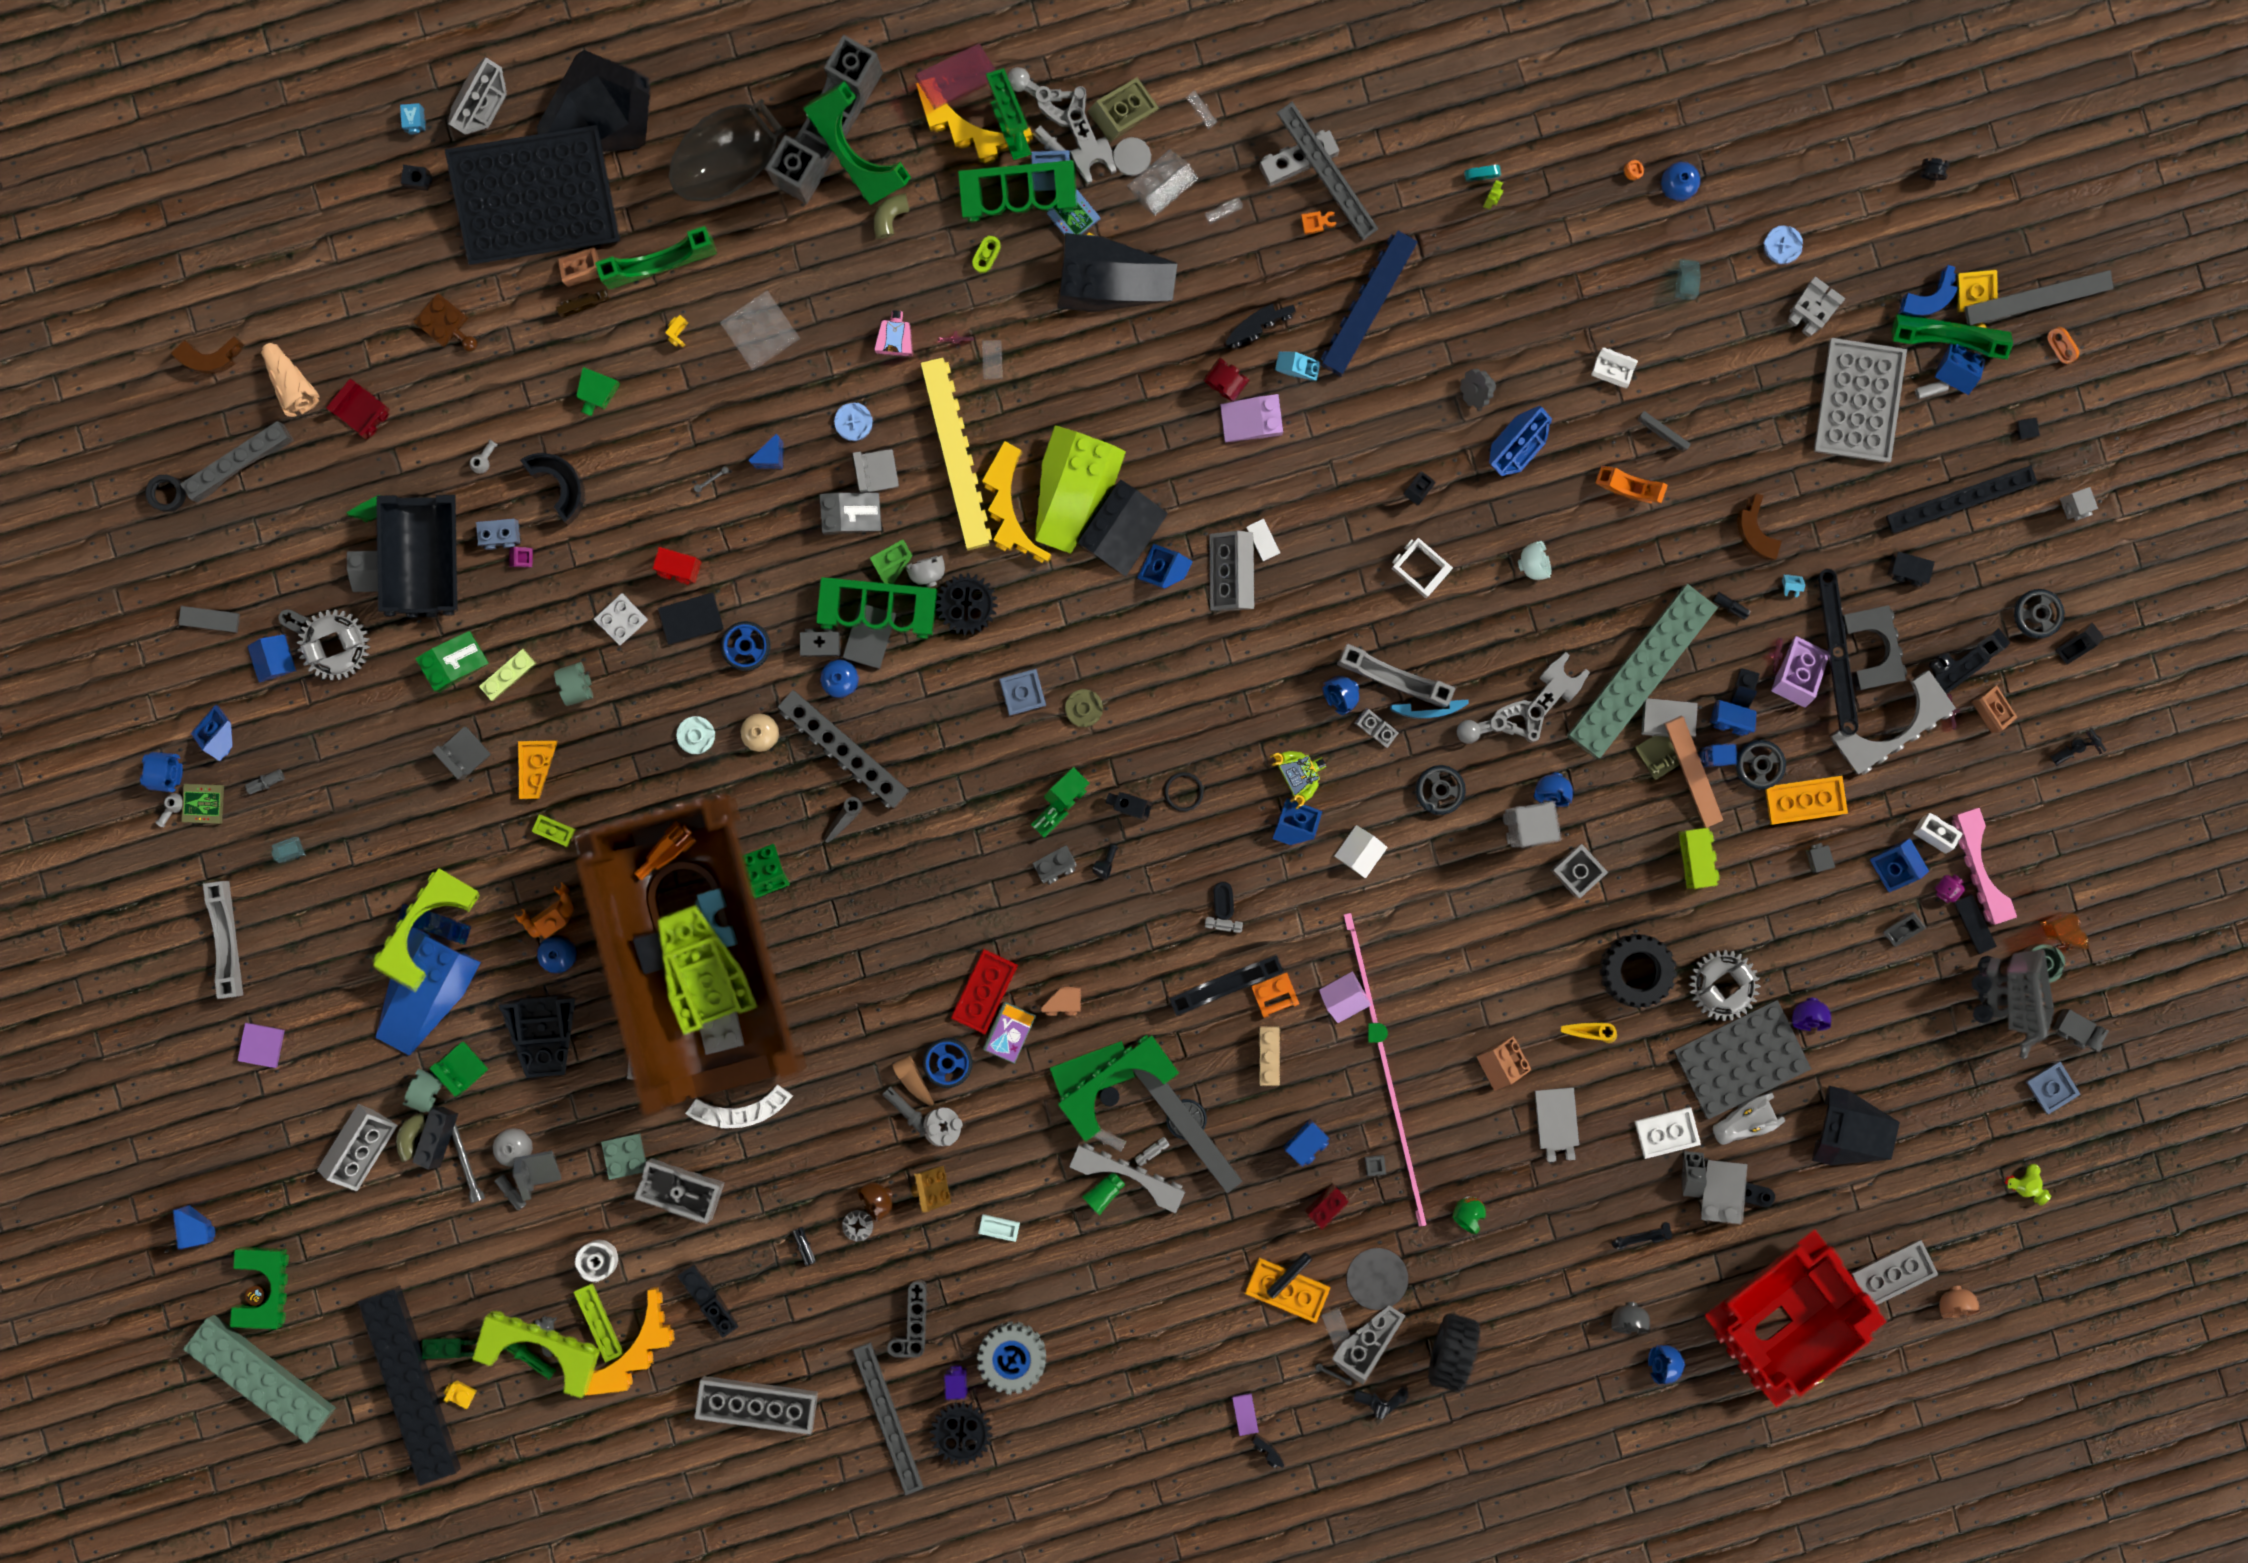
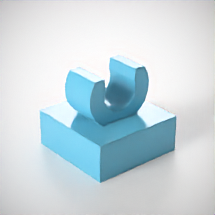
M1783 574L1782 583L1785 596H1788L1790 590L1794 591L1795 597L1799 596V591L1804 592L1805 583L1803 577Z

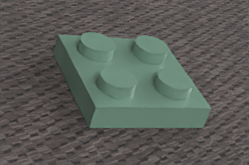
M640 1133L601 1142L609 1180L643 1173L646 1159Z

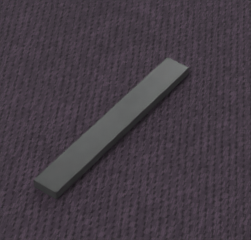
M1290 102L1276 113L1357 234L1362 240L1366 239L1376 232L1378 227L1295 104Z
M2111 270L1964 306L1967 325L2113 289Z
M1134 1069L1135 1074L1224 1190L1229 1193L1243 1182L1169 1084H1163L1156 1076L1147 1071Z
M869 1342L853 1348L854 1356L905 1495L924 1489L872 1343Z

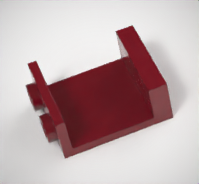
M351 378L326 407L365 439L372 437L376 433V427L380 422H384L388 418V412L391 410Z
M1332 1183L1305 1211L1323 1229L1349 1201Z

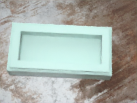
M982 1214L978 1234L1016 1242L1020 1222Z

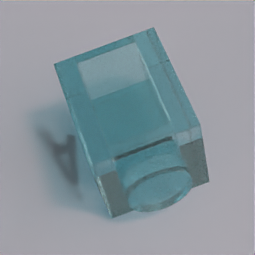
M292 837L272 845V856L278 863H286L305 855L299 837Z

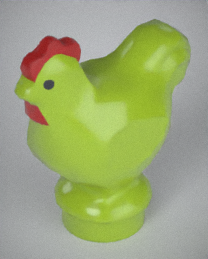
M2036 1164L2028 1165L2025 1175L2020 1179H2016L2013 1175L2006 1177L2005 1184L2007 1188H2011L2013 1191L2016 1190L2024 1197L2034 1196V1202L2039 1206L2044 1205L2051 1198V1195L2048 1193L2049 1191L2042 1189L2041 1170Z

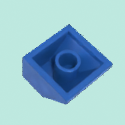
M1153 544L1137 578L1158 587L1167 588L1185 579L1193 561L1176 551Z
M215 705L191 732V735L203 751L221 761L233 747L231 722L220 707Z
M1286 798L1272 839L1288 845L1314 839L1322 811L1307 805L1295 809L1298 803L1296 801L1290 802V799Z
M190 1205L173 1210L178 1249L214 1241L215 1228L209 1219Z

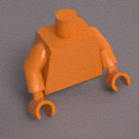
M562 882L560 889L554 886V891L561 896L560 900L530 920L529 915L524 909H521L523 911L521 916L515 914V918L520 924H523V927L531 937L543 936L547 938L565 926L570 920L574 907L568 895L569 888Z

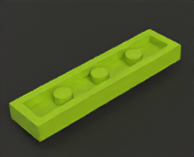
M593 1283L574 1291L605 1363L623 1355L622 1347Z

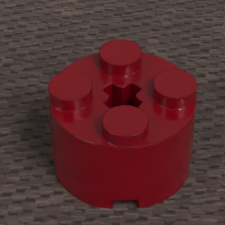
M1218 358L1206 374L1204 382L1214 391L1217 390L1221 393L1222 397L1233 402L1250 380L1242 374L1239 375L1240 370L1234 365L1230 364V366H1227V362Z

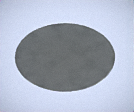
M1383 1248L1368 1249L1356 1256L1350 1264L1347 1273V1285L1350 1294L1360 1305L1373 1310H1382L1388 1306L1392 1307L1404 1296L1408 1286V1272L1403 1261L1395 1253Z

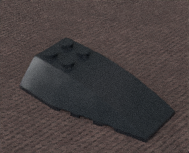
M1065 233L1064 260L1057 308L1098 312L1173 301L1177 262L1154 254L1151 255L1143 250L1129 247L1126 244L1112 241L1103 236Z

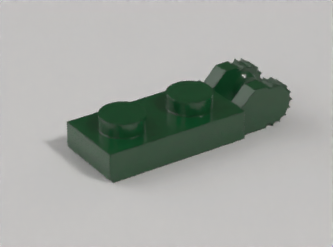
M463 1337L425 1338L422 1340L423 1359L473 1357L475 1351H463V1345L477 1344V1339H463Z

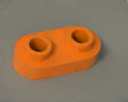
M2057 327L2049 332L2048 342L2059 360L2065 364L2074 362L2079 356V349L2067 330ZM2057 334H2061L2062 339H2059ZM2071 350L2072 355H2069L2067 351Z

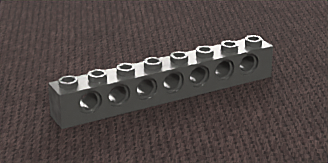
M792 690L778 706L781 710L779 714L786 720L791 718L795 722L794 727L801 733L806 731L810 735L808 739L816 746L821 744L826 755L830 758L836 757L839 760L837 764L845 771L847 769L852 771V777L859 783L863 781L867 784L866 789L872 795L878 794L882 797L881 802L887 808L891 806L896 808L910 792L796 691ZM797 708L804 709L803 717L796 718L795 710ZM813 720H817L819 723V727L815 731H811L809 728V724ZM826 733H832L833 741L831 743L824 742L823 737ZM842 745L848 748L845 756L838 754V748ZM855 758L862 760V766L858 769H855L852 765ZM871 770H874L877 774L874 781L867 779V773ZM884 783L891 785V791L888 794H884L881 791V786Z

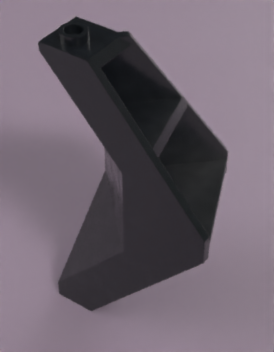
M583 50L576 54L537 126V134L598 125L603 152L639 149L646 143L650 102L649 78L631 68Z

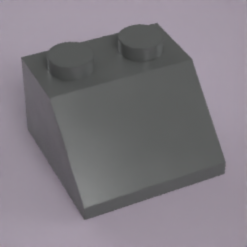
M347 551V572L352 592H378L377 551Z

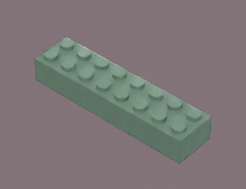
M215 1315L208 1317L183 1349L305 1443H308L315 1437L336 1409L326 1399Z

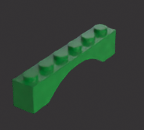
M1896 314L1891 330L1892 338L1895 342L1907 344L1921 342L1959 344L1988 357L2008 360L2013 346L2012 334L2008 331Z

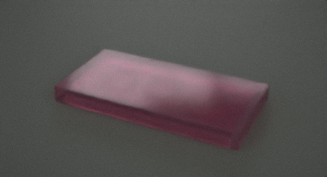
M979 43L917 73L915 78L933 108L936 109L987 84L986 73L996 70Z

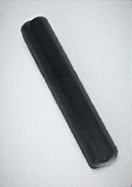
M1306 1252L1303 1253L1267 1290V1294L1272 1299H1275L1312 1261V1257Z

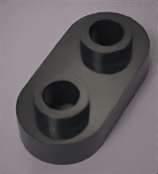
M1746 1182V1189L1750 1190V1194L1745 1196V1202L1763 1207H1769L1774 1203L1775 1193L1770 1188ZM1764 1194H1768L1769 1196L1768 1200L1766 1201L1763 1200Z

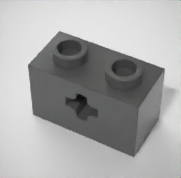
M805 629V632H800V656H841L840 633L835 632V629H824V632H816V629ZM819 638L825 641V644H822L821 647L815 642L819 641Z

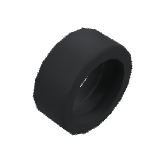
M166 474L152 478L146 487L148 503L155 509L164 512H173L179 509L186 498V492L181 486L182 482ZM163 482L172 483L176 488V497L170 504H161L155 497L157 487Z

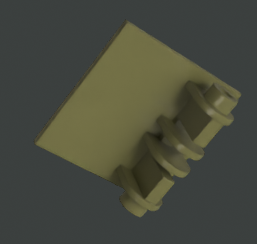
M1653 736L1635 747L1655 780L1680 765L1669 737Z

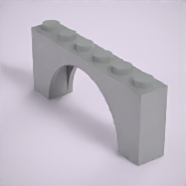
M1349 644L1344 647L1337 663L1340 667L1441 708L1449 705L1455 691V687L1438 680L1426 679L1395 668L1370 656L1366 651Z
M1929 670L1924 671L1910 681L1916 695V711L1910 725L1900 735L1880 742L1866 740L1856 733L1853 736L1845 737L1840 733V730L1829 736L1855 774H1866L1872 770L1871 766L1876 762L1880 764L1887 760L1889 753L1892 751L1897 753L1904 748V743L1909 740L1913 742L1921 736L1920 732L1925 729L1927 731L1931 730L1937 725L1935 722L1941 718L1945 720L1953 715L1952 711L1956 709ZM1848 725L1844 726L1846 732H1853Z

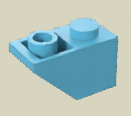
M1279 352L1275 370L1289 376L1317 381L1320 362L1297 352Z

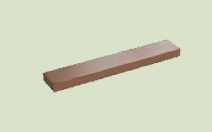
M1679 716L1664 723L1704 827L1707 828L1723 821L1684 717Z

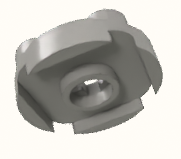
M949 1108L932 1110L924 1119L923 1128L926 1131L925 1136L935 1146H950L960 1135L962 1121ZM940 1123L945 1124V1130L942 1132L940 1131Z

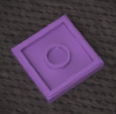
M245 1023L238 1061L277 1068L285 1030Z

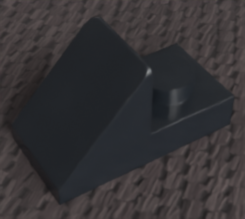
M1420 471L1404 492V496L1416 505H1419L1436 482Z
M1740 668L1730 700L1731 704L1750 708L1757 694L1755 688L1760 673Z

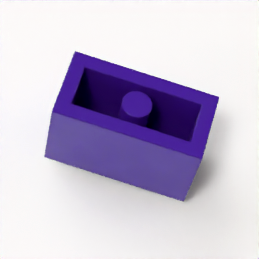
M955 1365L947 1369L945 1374L946 1399L966 1398L968 1392L966 1368Z

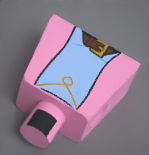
M892 311L891 321H882L875 345L876 354L913 356L911 328L908 322H902V311Z

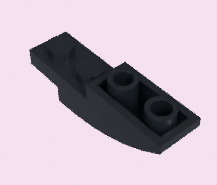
M1273 304L1253 313L1230 334L1225 342L1226 348L1231 347V349L1242 346V342L1248 340L1249 343L1257 341L1263 333L1261 327L1267 329L1273 327L1277 321L1282 320V322L1293 319V315L1296 313L1294 304L1276 311Z
M694 1263L677 1274L679 1280L699 1304L700 1310L722 1338L738 1328V1324L719 1294Z

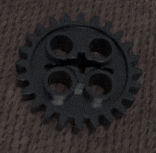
M960 573L958 580L952 576V583L946 580L947 588L940 587L944 591L943 594L937 593L941 600L936 601V604L941 605V607L936 609V611L943 613L939 616V619L945 618L946 620L943 625L945 626L950 623L949 630L951 631L956 628L957 634L963 630L964 635H967L968 630H970L972 635H974L975 629H978L981 633V626L983 625L988 628L986 622H993L990 616L997 615L993 608H997L998 605L994 604L993 601L998 598L991 596L995 590H988L991 584L987 583L984 585L985 578L978 581L977 574H975L973 579L970 573H967L966 578H963V575ZM969 587V602L972 603V606H968V620L965 621V607L962 603L966 602V588ZM956 589L962 590V598L955 599L953 592ZM976 590L982 592V598L979 600L972 598V593ZM955 608L961 609V617H952V611ZM975 609L981 611V617L978 619L971 618V612Z
M955 1401L953 1408L950 1404H947V1411L941 1408L942 1416L935 1415L938 1422L932 1421L931 1425L936 1428L930 1430V1433L935 1434L930 1440L937 1442L933 1445V1449H940L937 1455L945 1454L944 1461L950 1457L951 1464L958 1460V1465H961L962 1460H964L966 1465H968L969 1459H972L975 1463L976 1455L982 1458L983 1454L981 1451H988L985 1444L991 1445L992 1441L987 1438L993 1437V1433L988 1432L993 1426L987 1425L990 1418H983L986 1413L985 1411L978 1412L980 1406L973 1409L972 1402L967 1407L965 1401L962 1402L961 1406ZM961 1416H964L963 1432L966 1434L963 1436V1448L959 1450L960 1434L958 1432L961 1426ZM953 1418L957 1420L958 1425L950 1427L947 1421ZM974 1420L976 1421L977 1426L975 1428H969L967 1426V1421ZM948 1438H954L957 1444L955 1446H949L947 1445L946 1440ZM968 1439H972L976 1445L970 1448L966 1446L965 1442Z

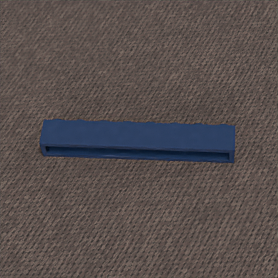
M1397 231L1396 235L1391 234L1386 243L1389 245L1386 252L1382 250L1377 259L1380 263L1377 268L1373 267L1368 275L1370 278L1368 284L1363 283L1358 292L1361 295L1359 300L1353 301L1349 308L1352 311L1348 318L1346 316L1343 318L1340 327H1342L1340 333H1335L1330 341L1333 344L1330 351L1326 349L1322 355V367L1342 377L1418 241L1400 231Z

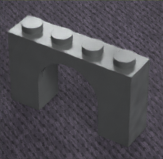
M1889 605L1843 615L1845 635L1860 631H1872L1878 634L1885 644V656L1880 664L1873 668L1852 672L1856 691L1906 680L1907 670L1905 665H1902L1901 660L1903 652L1901 647H1898L1897 642L1899 635L1897 628H1894L1893 625L1894 612L1890 609Z

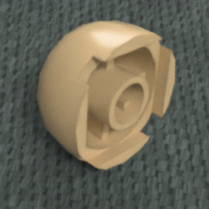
M761 713L753 714L742 724L740 730L741 739L750 750L757 752L767 751L777 743L779 727L770 716Z

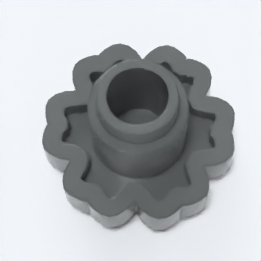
M1478 368L1467 371L1465 378L1461 379L1460 387L1461 392L1464 393V401L1467 402L1468 406L1474 405L1475 408H1481L1489 404V399L1493 398V392L1496 389L1495 381L1486 371H1480Z

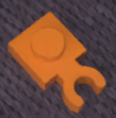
M1320 211L1301 214L1304 235L1323 232V226L1335 227L1336 222L1331 223L1328 221V217L1334 216V212H1328L1325 216H1321Z

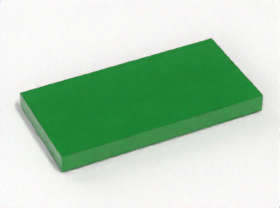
M1122 1040L1050 1067L1060 1097L1068 1092L1073 1094L1077 1091L1075 1087L1084 1080L1088 1083L1093 1079L1091 1077L1093 1073L1099 1069L1103 1072L1108 1068L1106 1064L1111 1060L1122 1058L1124 1056L1122 1052L1125 1051ZM1133 1069L1114 1073L1105 1080L1099 1090L1134 1078Z

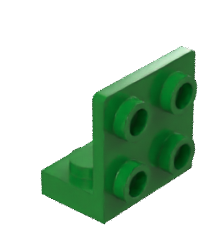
M774 844L743 855L755 899L790 885L782 869Z
M461 1042L440 1062L433 1064L430 1070L457 1097L488 1071V1067L465 1042Z

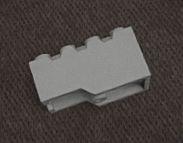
M1554 802L1506 809V814H1503L1504 825H1508L1509 831L1506 833L1507 843L1511 844V847H1524L1561 840Z
M650 1159L646 1162L643 1179L638 1187L635 1199L708 1224L714 1217L725 1182Z

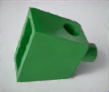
M583 367L577 391V398L585 402L581 413L592 416L595 407L604 410L620 386V383L615 379Z

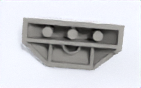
M484 57L470 72L451 107L448 121L450 126L463 134L489 128L507 95L502 67Z

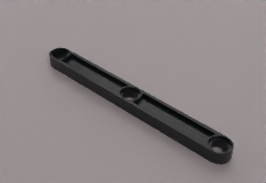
M1824 569L1818 576V584L1840 733L1845 737H1850L1858 731V719L1838 579L1834 570ZM1823 574H1831L1832 582H1824ZM1836 647L1841 648L1843 656L1836 657L1833 654V649ZM1847 722L1854 726V730L1851 733L1844 730V724Z

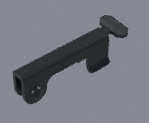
M1664 1222L1662 1228L1622 1237L1618 1236L1611 1239L1613 1248L1623 1250L1627 1245L1651 1240L1653 1243L1664 1241L1665 1238L1669 1240L1672 1238L1670 1224Z

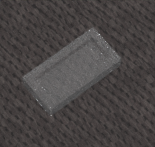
M982 341L983 379H1003L1002 341Z
M1339 1308L1321 1315L1336 1352L1341 1344L1351 1337Z

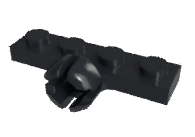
M1977 646L1958 661L1953 660L1949 653H1942L1937 656L1938 659H1933L1930 662L1929 667L1935 674L1934 678L1947 694L1990 661L1979 646Z

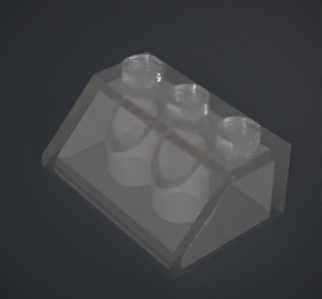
M1170 149L1129 183L1127 187L1141 204L1155 216L1163 211L1169 203L1177 199L1182 192L1191 187L1198 180V177L1189 163Z

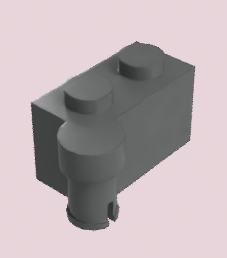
M2070 1009L2062 1010L2052 1028L2058 1031L2057 1035L2065 1040L2070 1038L2075 1041V1046L2081 1049H2085V1047L2090 1048L2096 1052L2101 1051L2102 1043L2109 1033L2107 1029L2096 1026L2095 1023Z

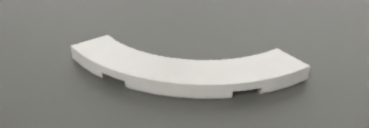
M777 1085L762 1100L741 1108L717 1107L697 1097L685 1114L701 1123L720 1128L746 1127L774 1115L789 1102L793 1095Z

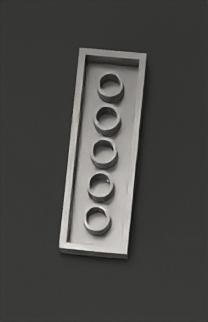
M703 1376L700 1380L695 1419L811 1434L814 1426L818 1391Z

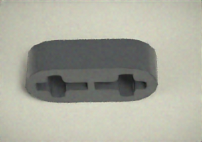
M288 609L281 611L279 614V622L299 634L305 633L301 628L302 626L299 625L300 622L306 624L307 620L313 622L311 619ZM291 613L290 617L296 620L295 623L290 621L286 623L285 615H290Z

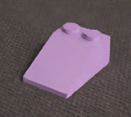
M1278 394L1259 396L1220 405L1225 443L1282 436L1283 434Z
M1796 636L1776 675L1771 691L1806 708L1816 698L1828 661V652Z

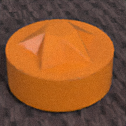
M1631 160L1624 166V173L1628 179L1637 180L1643 175L1644 168L1639 161Z

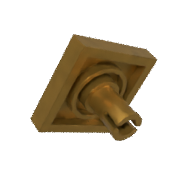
M937 1166L915 1174L917 1185L912 1186L911 1193L913 1197H919L922 1212H928L951 1204L944 1166Z

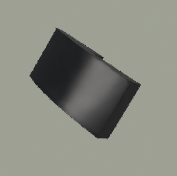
M1255 1433L1252 1438V1443L1255 1444L1254 1448L1261 1452L1266 1450L1265 1458L1268 1460L1267 1463L1274 1468L1279 1466L1283 1469L1285 1466L1284 1461L1277 1450L1266 1439Z

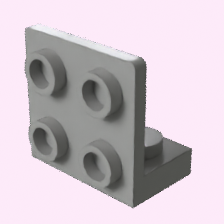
M892 449L862 454L861 452L853 453L859 491L861 493L899 487Z

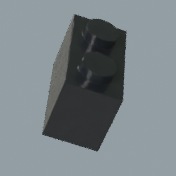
M1895 552L1892 555L1887 576L1893 577L1892 580L1897 582H1904L1905 580L1911 582L1910 585L1922 587V585L1929 584L1935 561L1902 552Z

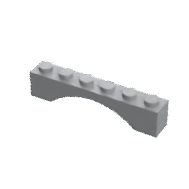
M229 881L203 884L205 904L211 918L216 948L215 986L217 999L242 996L243 988Z
M1089 1144L1078 1145L1070 1163V1168L1086 1175L1108 1171L1130 1176L1148 1189L1158 1206L1174 1213L1177 1212L1185 1193L1181 1184L1174 1181L1171 1184L1165 1182V1178L1158 1174L1151 1176L1147 1174L1146 1169L1139 1166L1135 1169L1129 1166L1130 1163L1121 1158L1118 1161L1112 1159V1155L1105 1151L1098 1153Z

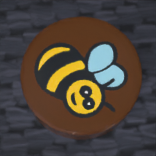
M254 1285L247 1289L245 1299L250 1305H259L266 1299V1291L262 1286Z

